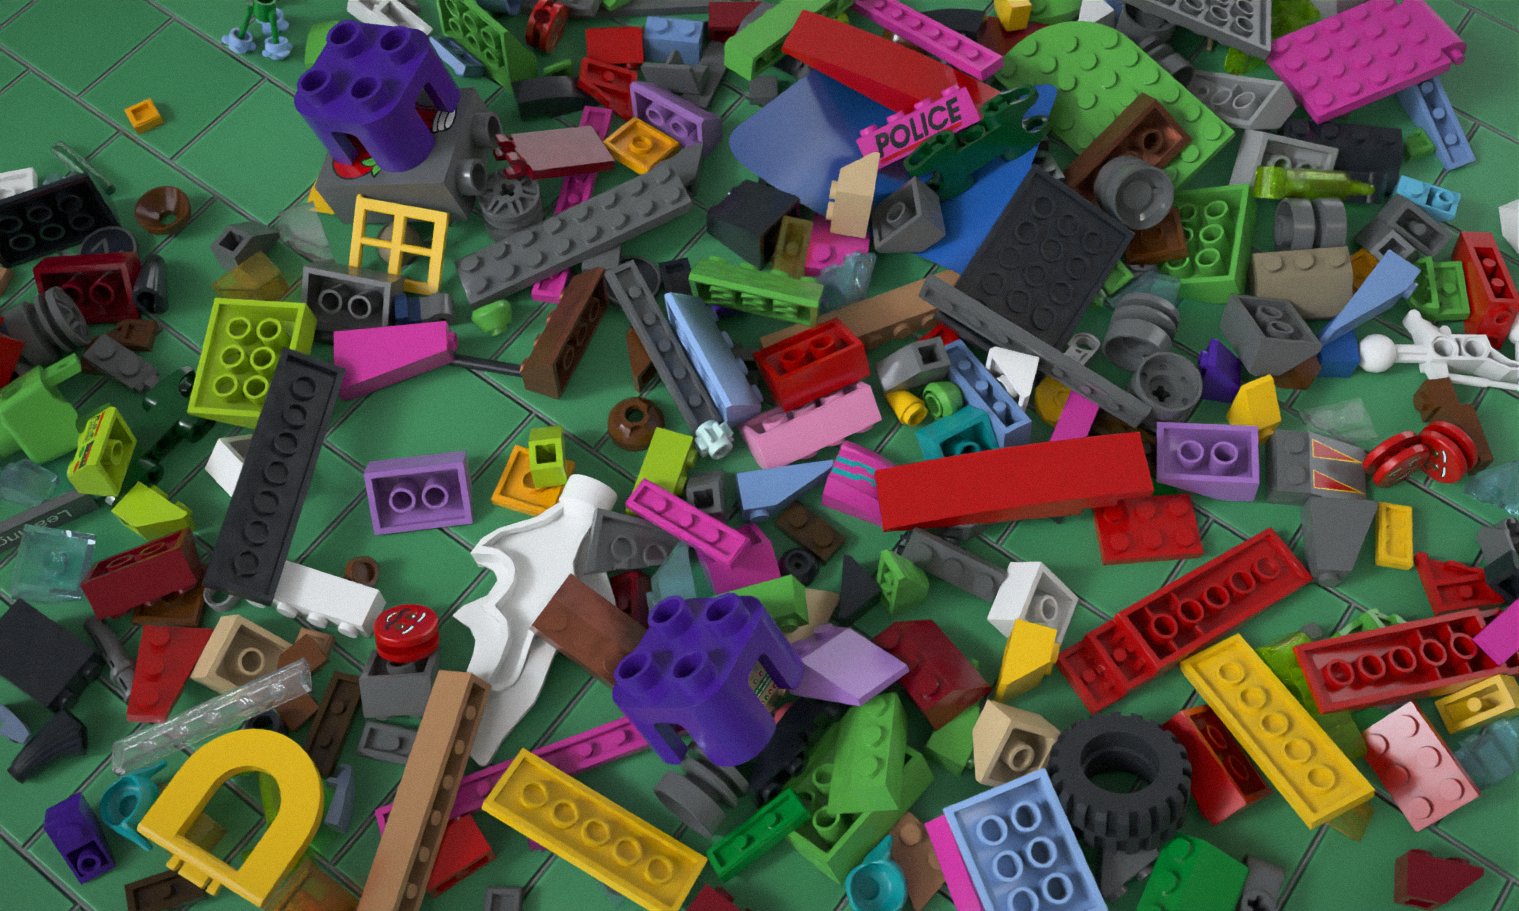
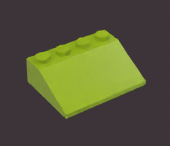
M215 298L187 413L196 417L255 429L283 347L310 356L318 320L307 304Z

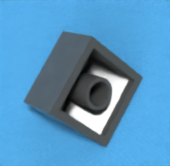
M916 176L872 208L870 212L875 250L879 253L923 252L946 235L939 196Z
M439 646L430 656L409 663L388 661L382 658L377 650H372L359 678L364 718L375 717L379 720H386L400 715H410L417 718L423 717L438 671L441 670V647Z

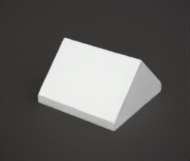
M995 346L989 349L985 368L1025 412L1040 357Z

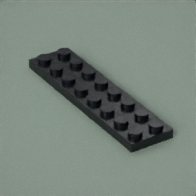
M283 347L201 586L269 607L273 603L346 369Z

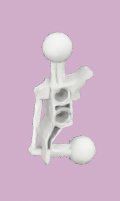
M1414 309L1410 310L1403 318V325L1412 335L1415 345L1394 344L1386 335L1377 333L1366 336L1357 345L1360 358L1358 365L1368 372H1383L1392 367L1394 363H1418L1420 373H1426L1429 380L1450 377L1451 382L1456 384L1519 391V312L1507 335V338L1515 344V361L1508 359L1493 349L1486 335L1451 334L1448 326L1438 328L1432 325L1431 322L1421 318L1420 312ZM1459 374H1474V375H1477V376H1479V377L1459 375Z

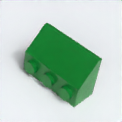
M1176 831V835L1164 843L1136 911H1235L1250 869L1207 841Z

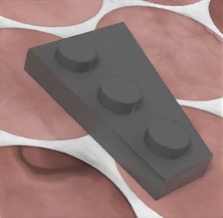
M597 508L593 514L583 575L681 566L687 563L690 545L648 520Z

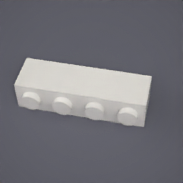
M286 560L273 603L270 606L276 608L280 614L290 618H295L296 615L305 617L309 623L320 628H326L327 625L336 627L340 633L351 638H356L357 635L370 638L373 632L374 621L382 613L386 601L377 589ZM246 600L250 604L259 608H265L266 606L263 604Z

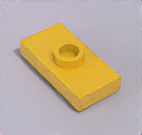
M1378 502V508L1375 513L1376 566L1408 571L1413 567L1412 506Z

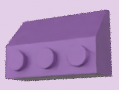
M633 81L630 84L633 117L639 118L680 142L681 149L690 147L700 141L703 145L704 160L723 139L722 119L716 114L703 110L692 101L685 100L673 94L669 89L662 88L653 82Z
M467 450L371 461L368 463L363 474L375 535L473 523L472 483Z

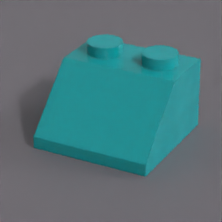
M967 405L957 410L953 415L943 417L915 432L925 461L999 449L987 412L971 405Z

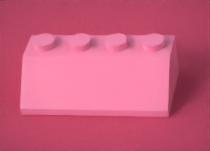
M858 381L855 384L840 388L826 397H820L804 404L796 410L785 413L778 405L737 424L736 427L757 464L763 469L789 466L790 463L798 459L811 458L817 454L819 449L826 446L839 445L845 441V437L853 433H863L870 430L873 424L881 421L882 418L871 386Z

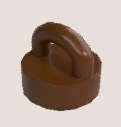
M354 557L346 564L343 579L373 587L379 578V567L371 557Z

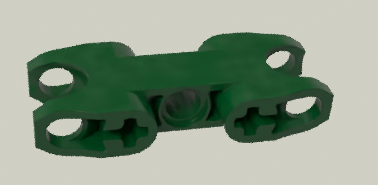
M1029 83L994 96L981 107L983 118L957 135H954L950 130H943L924 140L902 163L905 170L911 177L934 171L932 177L925 185L933 191L939 189L936 194L939 196L940 203L963 193L974 183L975 179L972 172L998 156H1001V159L1005 161L1019 158L1030 151L1050 132L1052 126L1044 115H1035L1022 120L1025 112L1039 98L1037 90ZM1023 95H1028L1020 100H1017L1019 97ZM1041 126L1038 130L1031 132L1033 128ZM923 160L921 163L913 166L917 161Z
M189 366L182 367L159 381L144 397L142 408L147 413L130 429L137 443L118 497L107 496L105 499L110 508L113 509L122 500V498L118 499L124 493L126 495L138 481L148 488H151L153 485L156 486L164 475V468L159 462L183 438L190 443H196L217 422L187 413L190 401L188 397L192 392L196 377L194 370ZM185 377H187L186 380L179 386L180 382Z

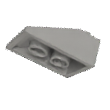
M1245 129L1229 185L1250 183L1253 193L1280 199L1306 198L1311 203L1314 198H1325L1327 191L1304 190L1299 196L1285 195L1281 188L1284 174L1288 171L1304 173L1305 178L1330 179L1339 149Z

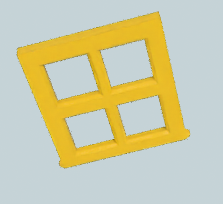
M358 194L356 196L349 266L361 268L364 245L390 249L388 273L400 276L403 252L430 257L427 283L405 279L404 291L428 296L440 293L450 213L366 198L362 194ZM368 210L395 215L392 241L365 237ZM408 218L435 222L431 249L405 244Z

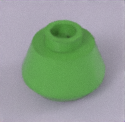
M505 299L498 300L473 311L471 319L483 333L490 331L491 336L509 330L507 324L512 322L511 303Z
M950 381L930 382L926 385L923 392V401L929 415L933 419L939 420L943 417L951 416L962 408L964 395L958 385Z

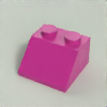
M751 522L734 528L735 531L748 537L752 544L733 570L694 548L714 595L781 577L771 541L755 523Z

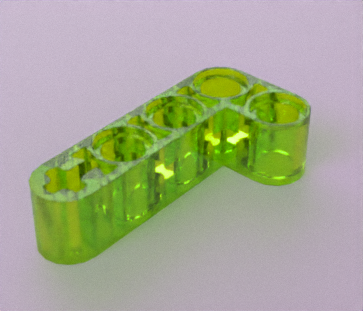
M1273 0L1271 4V41L1316 23L1320 15L1319 10L1309 0ZM1230 46L1223 65L1229 74L1240 76L1266 63V61L1255 56H1248L1243 51Z
M1292 632L1282 634L1253 649L1351 763L1367 754V746L1349 711L1320 714L1292 650L1296 645L1311 642L1304 633Z

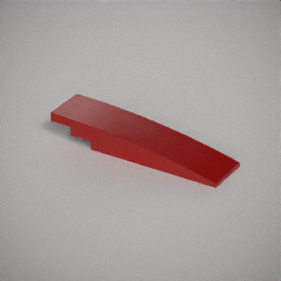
M802 9L781 49L786 54L895 112L903 110L904 115L916 110L914 104L928 97L931 98L932 102L942 98L941 91L958 84L959 88L966 86L981 120L983 118L981 114L983 104L999 93H1002L967 74L900 44ZM965 127V128H963V129H961V130L955 132L954 134L957 135V134H959L960 132H962L963 130L967 129L968 127Z
M1140 432L1091 436L999 448L874 471L883 533L914 530L916 526L921 529L1080 515L1084 508L1115 506L1120 499L1151 497L1154 492Z
M1269 527L1118 612L1112 620L1087 633L1083 640L1060 652L1055 665L1090 714L1100 713L1180 665L1181 661L1203 651L1312 582L1314 578L1272 527Z
M1500 607L1484 611L1474 608L1300 644L1292 648L1321 715L1456 693L1498 674L1512 676L1515 680H1519V650L1503 664L1498 665L1472 640L1503 612Z

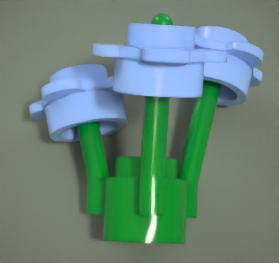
M253 0V2H247L241 28H233L229 36L223 35L222 41L228 44L229 48L236 53L245 54L248 50H255L256 44L252 42L253 37L247 31L252 14H254L257 22L261 23L263 27L262 32L266 35H272V37L265 40V50L262 51L263 56L274 60H281L290 56V50L293 49V45L288 43V39L278 34L280 30H288L289 23L284 20L283 12L276 8V0Z

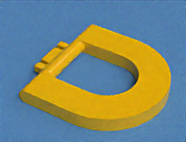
M264 729L233 731L211 740L188 758L141 820L137 831L174 854L166 864L171 870L176 872L182 863L185 862L178 874L203 890L210 880L213 879L206 892L214 897L225 886L260 909H264L316 835L324 810L322 778L310 756L290 738ZM246 771L265 772L273 776L280 787V809L275 820L239 871L183 837L225 781L236 774Z

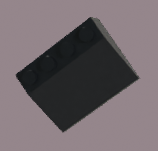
M88 171L1 199L0 264L4 268L9 269L80 245L95 230L108 226L122 228L116 206L105 187Z

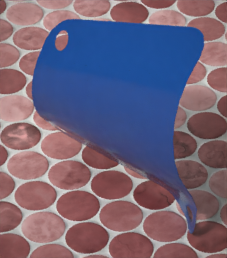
M813 69L737 126L731 133L729 146L733 156L747 169L778 190L796 195L800 198L801 204L826 217L828 202H835V199H829L832 180H839L840 168L863 158L856 139L861 137L859 131L873 124L880 128L888 124L887 117L897 112ZM1050 84L1033 85L1039 94V98L1025 112L1022 120L1035 115H1044L1048 120L1057 95V89ZM1023 95V96L1019 97L1018 99H1022V98H1024V97H1026V96H1028V95ZM1041 126L1033 128L1031 132L1038 130ZM1039 143L1015 160L1005 161L1001 159V156H998L972 172L975 180L969 189L954 198L940 203L946 235L923 252L910 253L935 262L961 275L974 255L975 250L979 247L1030 169ZM907 156L878 169L871 209L915 177H911L902 164ZM934 171L916 177L925 184L932 177ZM870 215L866 234H870V237L874 239Z

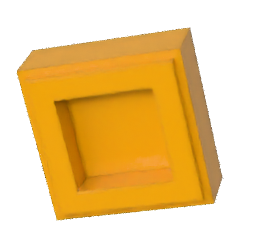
M151 98L124 109L138 135L164 124Z

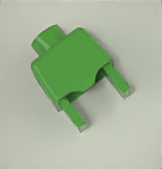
M75 353L46 369L38 365L0 389L1 457L6 459L23 449L35 465H44L78 449L79 435L84 432L88 420L108 407H113L108 402L79 418L70 402L66 401L55 386L82 371L81 362Z

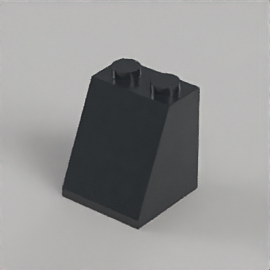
M745 179L738 187H733L728 192L727 197L718 205L715 204L709 209L706 215L707 233L749 264L757 266L758 270L761 271L799 235L800 198L796 195Z
M20 597L0 618V677L55 715L62 708L72 709L77 704L79 696L90 683L99 678L107 664L103 657L94 649Z

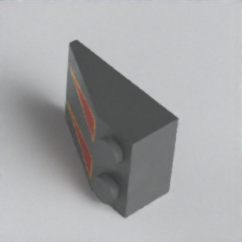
M1276 429L1265 442L1266 503L1304 506L1310 496L1366 500L1365 471L1362 468V463L1365 459L1364 449L1311 432Z

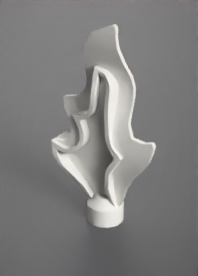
M579 474L571 475L559 498V503L537 517L498 528L483 537L471 552L478 567L489 568L497 577V582L487 596L464 605L453 615L455 619L471 629L476 640L467 672L473 673L492 685L470 752V756L480 767H486L491 763L505 738L535 705L543 689L558 650L529 630V628L569 574H573L616 606L607 573L583 575L594 511L597 508L612 511L618 498L613 489L594 478Z

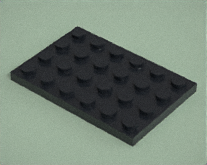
M1034 164L1026 173L953 287L1061 351L1135 233ZM939 309L932 317L987 356L989 349L995 346L1000 347ZM1038 369L1036 370L1033 382L1034 388L1039 386L1046 375Z

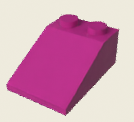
M814 211L805 259L804 277L817 279L819 284L824 285V289L864 293L870 234H866L865 238L830 233L832 220H827L825 216Z

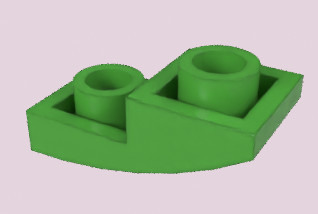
M339 20L312 25L305 51V66L307 69H310L327 43L326 36L329 30L339 23Z

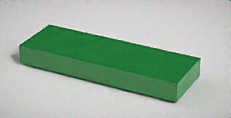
M790 786L704 853L718 877L726 883L805 823L812 815Z

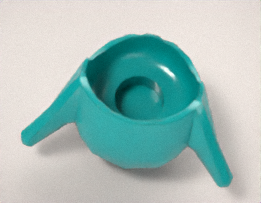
M161 760L156 764L121 776L119 780L111 784L104 791L98 805L99 816L107 827L135 842L146 851L152 850L153 845L147 837L137 831V827L160 796V789L150 779L168 766V761Z
M886 835L869 852L863 863L854 867L848 873L845 879V886L850 907L853 911H904L903 906L908 898L907 879L902 867L891 859L894 838L892 835Z

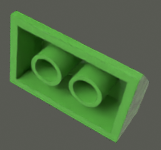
M896 692L877 694L861 706L853 705L840 719L827 807L829 814L899 810L909 717Z

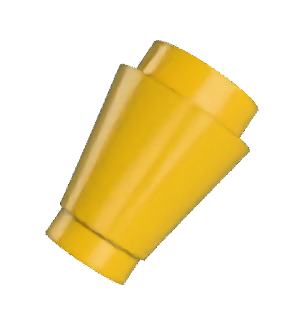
M906 389L888 394L883 393L884 398L901 424L915 427L927 416L928 410L925 407V402Z

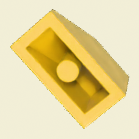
M1270 374L1242 385L1225 416L1230 425L1258 426V445L1265 444L1282 421L1274 379Z
M1498 674L1434 703L1449 734L1453 735L1495 724L1518 715L1519 686L1514 677Z

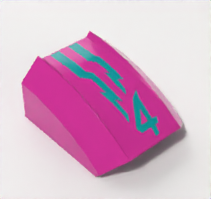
M846 440L842 444L827 478L822 495V505L882 527L874 471L897 465L871 450Z

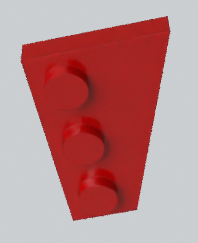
M143 626L126 714L127 722H166L185 690V684L214 629Z

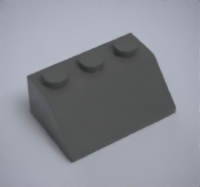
M318 260L303 266L301 303H306L318 320L316 329L336 332L395 326L394 296L404 294L405 276Z
M1230 294L1219 327L1249 373L1258 377H1264L1269 374L1280 376L1321 351L1322 344L1289 300Z

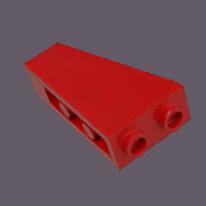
M1461 231L1451 258L1452 261H1462L1470 309L1468 320H1463L1465 334L1486 335L1491 347L1495 350H1501L1519 312V294L1492 233Z

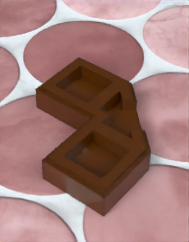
M126 318L115 325L116 328L106 334L130 351L151 352L159 325L156 321ZM99 335L91 339L92 342L85 347L84 353L99 338ZM83 357L81 358L82 374L107 376L87 363Z
M307 633L279 656L271 704L289 729L295 733L316 716L320 706L303 683L330 662L315 640Z

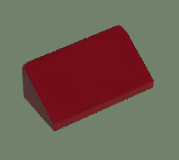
M638 569L610 577V585L617 608L648 630L650 627L648 616L652 610L651 577Z

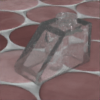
M313 201L278 212L282 224L277 225L282 241H289L294 252L315 260L336 263L321 218Z

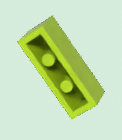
M656 427L632 493L645 478L677 497L684 496L688 484V478L686 477L688 469L695 467L698 457V450L694 449L693 436ZM626 508V515L644 519Z

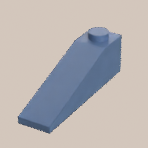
M1438 75L1396 92L1400 104L1417 129L1422 127L1435 145L1436 150L1434 154L1447 172L1476 161Z
M1389 249L1321 337L1319 342L1322 344V347L1390 309L1401 296L1407 300L1418 286L1414 279L1421 270Z
M961 339L945 345L944 347L951 363L946 376L950 382L961 388L965 406L971 405L987 412L998 447L1006 448L1029 444L1032 420Z

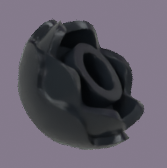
M793 548L784 552L778 561L781 577L792 574L805 587L813 582L819 572L816 557L810 551L803 548ZM795 565H800L801 568L797 569Z

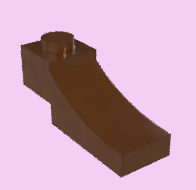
M1450 377L1425 380L1413 395L1414 407L1420 413L1423 423L1445 421L1463 430L1474 442L1478 451V462L1467 474L1468 476L1481 475L1493 462L1494 458L1473 404H1459Z

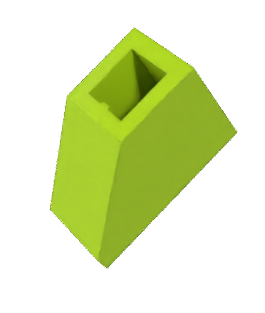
M563 425L531 428L528 444L530 471L535 488L566 485L568 477Z
M139 481L111 510L124 526L147 541L163 537L186 527H190L192 532L198 528L190 517L193 512L180 501H177L175 504L167 500L169 496L155 485L148 488Z

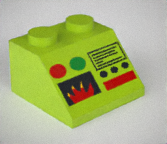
M108 407L89 419L84 432L79 435L78 450L74 461L69 463L67 469V478L78 493L118 497L137 440L116 407Z

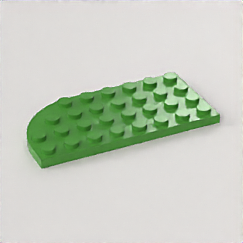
M1069 21L1040 29L1016 44L1003 57L1004 67L992 74L1007 90L1029 83L1032 86L1050 84L1056 87L1057 95L1048 117V121H1050L1052 126L1051 131L1078 156L1141 92L1156 98L1192 139L1162 169L1172 181L1174 195L1236 136L1234 130L1132 40L1114 28L1088 21Z

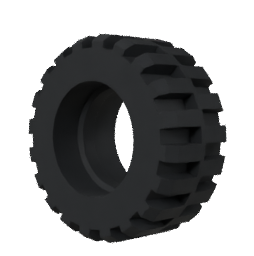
M1111 711L1110 715L1102 716L1101 713L1092 714L1087 721L1082 718L1071 724V730L1065 729L1058 736V741L1053 744L1050 751V760L1048 761V776L1076 839L1082 838L1085 846L1095 850L1097 847L1105 849V853L1116 854V851H1126L1127 855L1138 854L1139 849L1145 848L1147 851L1159 847L1160 840L1164 843L1168 842L1176 835V830L1182 828L1186 821V813L1189 811L1192 779L1191 763L1188 761V754L1184 746L1178 744V739L1169 730L1164 732L1162 725L1152 719L1147 722L1142 720L1143 717L1141 715L1131 713V716H1125L1117 711ZM1106 771H1124L1140 777L1149 786L1134 793L1120 794L1103 790L1090 782L1089 779L1096 774Z

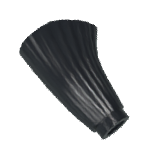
M150 255L144 261L138 271L132 292L134 305L142 312L148 314H162L169 310L165 260L159 255Z
M62 708L22 748L12 761V765L7 769L8 773L15 780L23 784L28 779H32L63 759L86 755L88 750L87 727L72 712Z

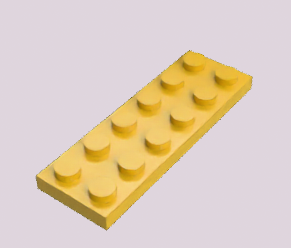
M1239 633L1180 662V671L1310 830L1374 797L1375 789Z
M524 748L518 753L482 805V810L649 911H679L708 858Z

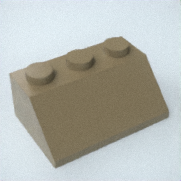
M1348 246L1253 253L1247 274L1251 296L1289 300L1304 321L1334 319L1352 298L1353 270Z

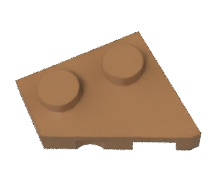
M907 811L887 835L894 837L891 857L902 867L906 876L908 896L911 901L912 910L922 911L946 880L926 826Z

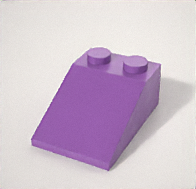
M1157 422L1156 482L1218 500L1254 502L1260 484L1258 426Z
M828 623L816 627L813 630L814 634L806 639L791 644L804 663V674L796 689H789L791 695L861 706L908 673L909 669L905 663L852 629L833 626V624Z

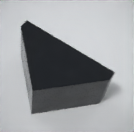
M844 555L838 627H850L881 600L882 588L851 555Z

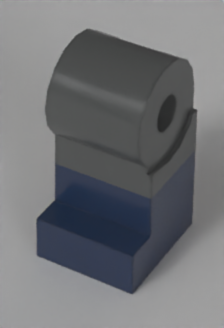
M434 293L427 297L408 299L406 294L394 296L395 317L398 325L446 321L450 327L455 323L454 298L447 293Z

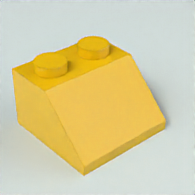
M1015 619L1006 642L993 701L1005 704L1037 687L1044 674L1050 676L1053 663H1056L1060 650V643L1055 642L1057 629Z

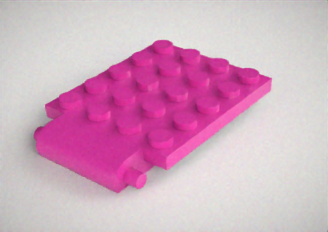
M1370 0L1271 41V52L1265 61L1281 81L1286 84L1290 92L1318 125L1450 70L1452 62L1456 66L1462 64L1465 61L1464 53L1466 52L1467 44L1425 0H1403L1401 4H1398L1395 0Z

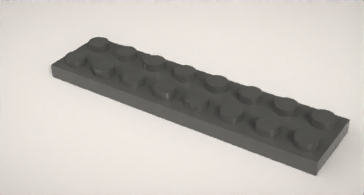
M670 161L454 263L469 303L475 311L688 213L695 208Z

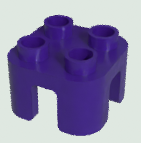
M345 20L337 23L329 30L326 36L327 43L311 69L303 73L297 82L298 90L294 98L295 108L336 162L352 165L358 155V151L345 135L347 133L356 136L382 170L404 172L415 168L429 156L435 145L433 135L415 109L417 97L424 88L438 111L452 113L460 100L459 87L428 36L423 31L405 26L358 23L354 20Z
M724 593L717 597L684 600L683 597L675 595L660 601L648 616L650 627L636 650L623 658L615 669L614 678L616 683L612 692L614 703L658 757L667 764H681L688 751L686 744L672 728L677 727V725H681L686 729L709 760L715 765L730 767L749 761L766 747L776 729L774 718L749 686L748 679L754 665L758 660L779 689H796L804 674L802 659L761 601L754 596H738L736 593Z

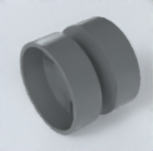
M1123 3L1115 30L1124 34L1136 45L1149 36L1158 35L1165 40V43L1172 46L1178 25L1171 24L1166 19L1154 14L1144 13L1137 7Z
M1123 155L1110 160L1102 167L1095 180L1094 196L1098 206L1106 214L1128 228L1141 230L1155 226L1166 217L1173 204L1174 187L1170 177L1163 170L1139 157Z
M1284 198L1278 204L1273 225L1275 252L1345 246L1347 218L1344 205L1339 198H1314L1311 203L1306 198Z

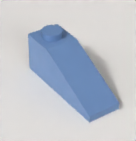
M833 459L737 473L735 488L741 520L759 523L775 516L795 500H798L826 481L834 465Z

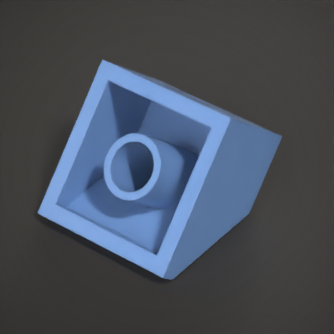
M656 15L648 16L643 36L645 61L665 63L671 51L678 50L685 65H698L702 58L708 21Z

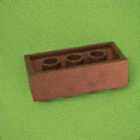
M1141 92L1062 172L1065 176V185L1100 209L1094 196V184L1098 173L1106 163L1119 156L1132 155L1162 170L1192 139L1156 98Z
M596 267L572 278L568 287L562 289L559 304L555 310L550 311L546 327L542 334L537 335L530 357L525 358L522 362L520 375H522L526 390L560 400L609 307L604 268Z
M571 573L529 628V630L612 691L616 683L614 672L617 665L623 658L636 650L647 632L645 627Z

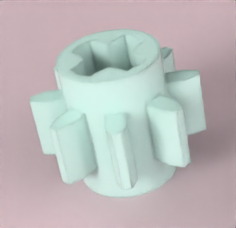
M709 420L696 430L695 448L702 458L709 454L711 458L717 460L726 456L732 450L733 445L731 442L734 441L732 437L734 433L726 422L719 425L717 421Z

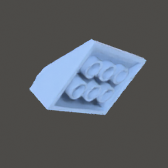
M672 292L665 294L664 298L669 324L722 420L730 428H733L737 424L761 413L760 403L764 401L758 387L755 384L750 386L745 376L749 373L743 360L740 357L735 359L730 349L734 346L726 331L720 332L715 322L719 321V318L711 304L706 306L703 299L698 296Z
M1045 767L943 809L985 911H1108Z

